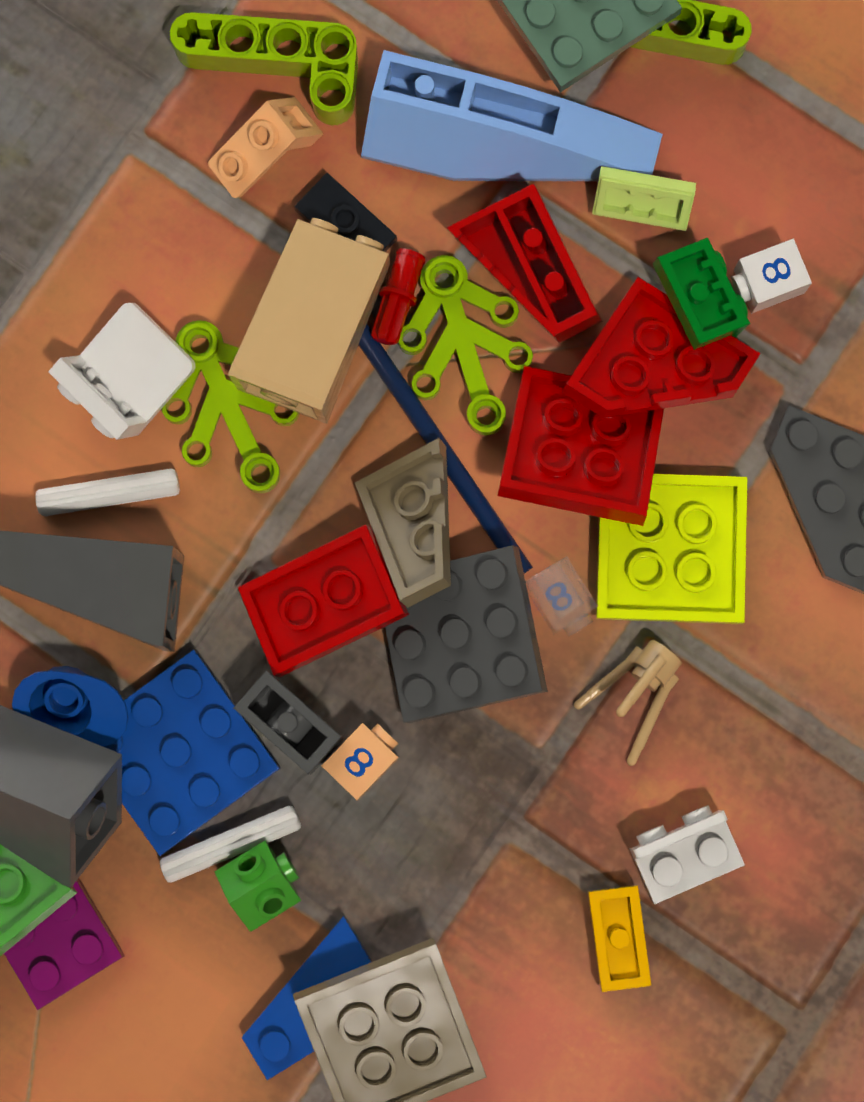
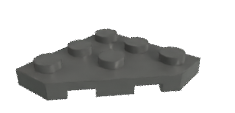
M788 405L768 453L775 469L779 471L789 494L790 504L802 531L805 532L822 577L864 594V435Z

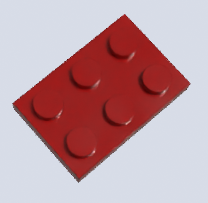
M367 524L237 587L272 673L277 677H282L409 615L406 606L399 600L372 527Z

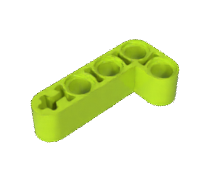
M677 0L682 7L681 14L631 46V48L714 64L729 65L737 62L743 56L752 33L749 18L742 11L735 8L694 0ZM675 20H681L691 27L692 32L687 35H678L670 29L668 24ZM703 26H708L706 39L700 38ZM723 31L731 32L732 43L723 41Z
M196 12L182 14L171 25L170 40L179 61L188 68L310 78V98L313 112L317 119L324 124L333 126L346 122L353 114L359 60L356 37L346 25L332 22ZM193 35L201 36V39L196 40L195 47H187L186 43H191ZM216 36H218L219 50H215L213 46L217 45ZM239 37H247L253 41L252 46L244 52H235L229 48L230 44ZM292 40L301 45L298 52L293 55L285 56L277 52L279 45L285 41ZM333 44H341L349 49L348 53L340 59H331L324 55V51ZM329 90H337L345 95L343 101L336 106L324 105L320 98Z

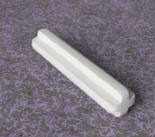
M170 468L39 489L36 491L35 501L39 514L50 516L176 496L179 494L180 484L177 472Z
M286 806L165 856L159 861L163 876L167 882L172 883L245 853L263 841L269 843L296 832L301 828L299 817L293 806Z

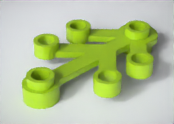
M448 255L434 257L422 269L420 282L425 295L410 323L403 327L398 345L405 354L417 355L421 353L427 343L425 332L441 305L448 324L423 370L418 371L413 376L412 390L417 398L427 401L435 398L440 392V378L456 350L471 398V403L467 409L468 424L474 432L480 435L495 434L504 425L506 410L502 401L489 393L475 345L503 359L507 369L514 373H522L524 366H531L533 353L526 343L512 342L466 318L461 300L490 313L491 321L501 328L510 327L517 321L518 305L514 299L508 296L498 297L468 281L465 266L455 257ZM447 273L451 275L454 280L453 284L448 288L439 287L435 283V279L439 274ZM505 304L512 308L513 315L509 319L502 320L496 316L495 309L499 305ZM408 332H416L422 339L418 346L408 347L403 342L404 336ZM517 349L524 351L527 355V361L522 365L513 364L509 359V354ZM423 377L432 378L436 384L435 388L429 393L421 392L417 388V382ZM485 408L492 410L496 417L494 422L489 425L481 424L477 419V413Z
M197 320L186 324L178 332L175 342L194 360L196 367L191 376L162 408L163 415L172 424H183L189 420L192 415L189 397L200 371L204 375L209 390L192 436L182 446L183 458L193 467H203L210 462L212 458L210 443L222 413L244 460L240 468V476L243 483L249 490L255 493H267L273 490L280 480V468L272 456L261 452L239 405L270 415L273 421L280 426H290L295 423L299 413L293 411L289 418H279L275 413L278 405L237 390L233 382L226 379L219 362L232 365L239 348L224 343L220 331L210 322ZM198 338H205L209 341V347L204 353L199 354L192 351V343ZM174 401L185 403V411L181 416L173 417L169 415L168 408ZM194 444L205 446L206 453L200 460L189 458V449ZM259 466H265L270 470L269 479L263 483H258L252 478L253 471Z

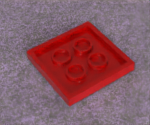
M524 366L497 496L644 526L664 409L602 418L562 392L571 375Z

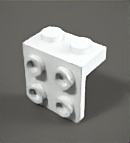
M125 303L80 355L59 358L48 372L59 382L57 388L65 398L74 404H81L93 416L91 422L98 431L109 438L119 440L138 436L191 376L196 365L194 360L136 303Z

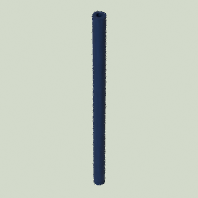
M366 324L358 344L425 444L440 438L446 445L447 476L497 549L511 545L519 547L381 343L372 338V330ZM519 547L523 572L525 574L533 566Z

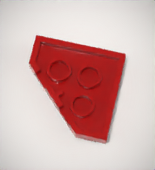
M637 277L565 384L562 392L602 418L733 398L761 353L732 335L694 350L667 294Z

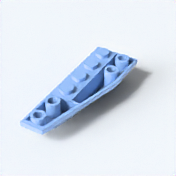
M383 50L371 95L361 158L452 181L598 182L601 166L652 175L663 134L617 116L532 88Z

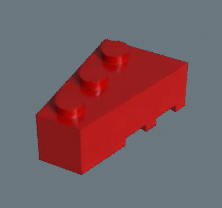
M534 183L447 227L452 235L559 343L603 322Z

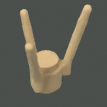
M650 640L643 650L636 646L626 660L576 700L574 707L577 710L582 709L633 667L635 669L631 675L637 680V683L616 710V714L619 717L626 715L646 688L654 692L660 686L627 758V764L633 766L636 764L669 692L679 680L674 673L682 662L664 645L655 640Z

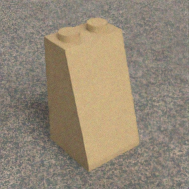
M312 218L311 222L307 223L297 219L233 360L228 376L237 390L327 424L390 266V258L388 253L383 252L384 245L376 240L357 235L354 241L338 235L339 229L324 220Z

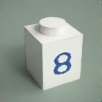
M794 238L739 259L734 268L735 275L731 276V283L735 293H738L747 302L751 314L802 295L812 284Z

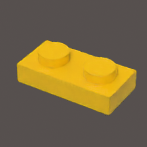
M638 886L588 891L601 991L607 992L651 986Z

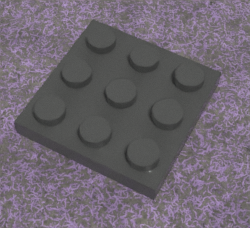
M511 545L450 561L451 586L407 608L408 616L385 627L403 723L418 722L548 692L519 547Z

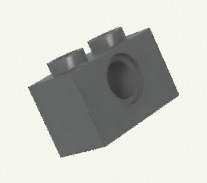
M265 671L233 708L308 775H312L344 739L268 671Z

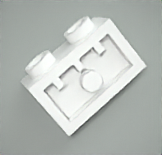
M709 805L683 815L682 819L685 825L670 832H666L664 825H661L636 836L640 845L629 850L653 904L662 902L745 865L726 823L728 818L724 810L712 813Z

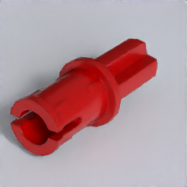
M405 248L397 249L387 286L380 289L379 295L382 297V301L371 332L372 338L375 341L389 346L396 345L399 342L409 308L416 305L417 298L414 296V292L422 267L426 262L425 256Z

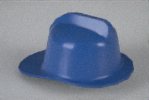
M70 666L53 667L48 671H39L27 676L15 689L12 700L14 711L103 747L119 740L126 731L129 719L126 703L114 687L104 680L89 676L80 669Z

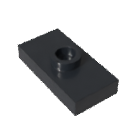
M326 173L294 206L295 211L308 223L311 222L312 218H317L335 225L339 229L338 235L354 241L357 235L371 238L384 245L383 252H386L397 241V235L329 173Z

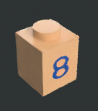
M362 723L321 766L356 800H360L399 759L392 751L399 743L378 723L371 730Z

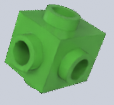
M266 841L214 871L228 903L250 932L301 901L292 883L300 878L296 869L285 853L276 856Z

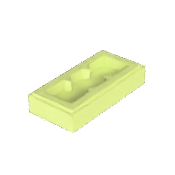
M601 166L592 214L686 231L695 196L696 183Z

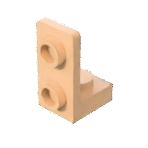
M296 97L267 100L208 161V166L233 198H239L288 150L310 147L323 133Z

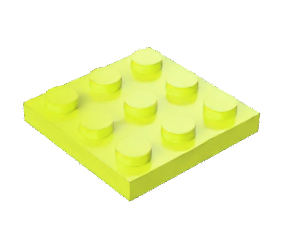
M653 474L644 526L599 517L596 619L718 624L745 623L747 477Z

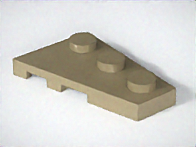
M437 438L355 482L399 600L407 608L451 586L446 445L440 438Z

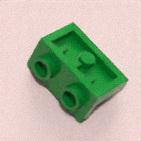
M709 238L659 256L652 263L694 350L730 335L736 338L750 324L747 318L748 310L746 303L738 293H735L727 277L726 263L722 255L713 249Z

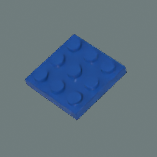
M192 650L124 700L129 717L126 731L117 742L105 747L122 754V804L159 856L164 855L281 769L246 719L233 709L235 704L196 650Z

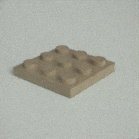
M434 938L293 994L295 1004L334 1102H427L487 1077Z

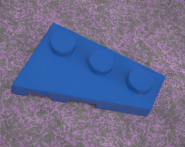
M345 915L242 1036L243 1041L266 1080H269L314 1052L295 1004L293 994L372 962Z

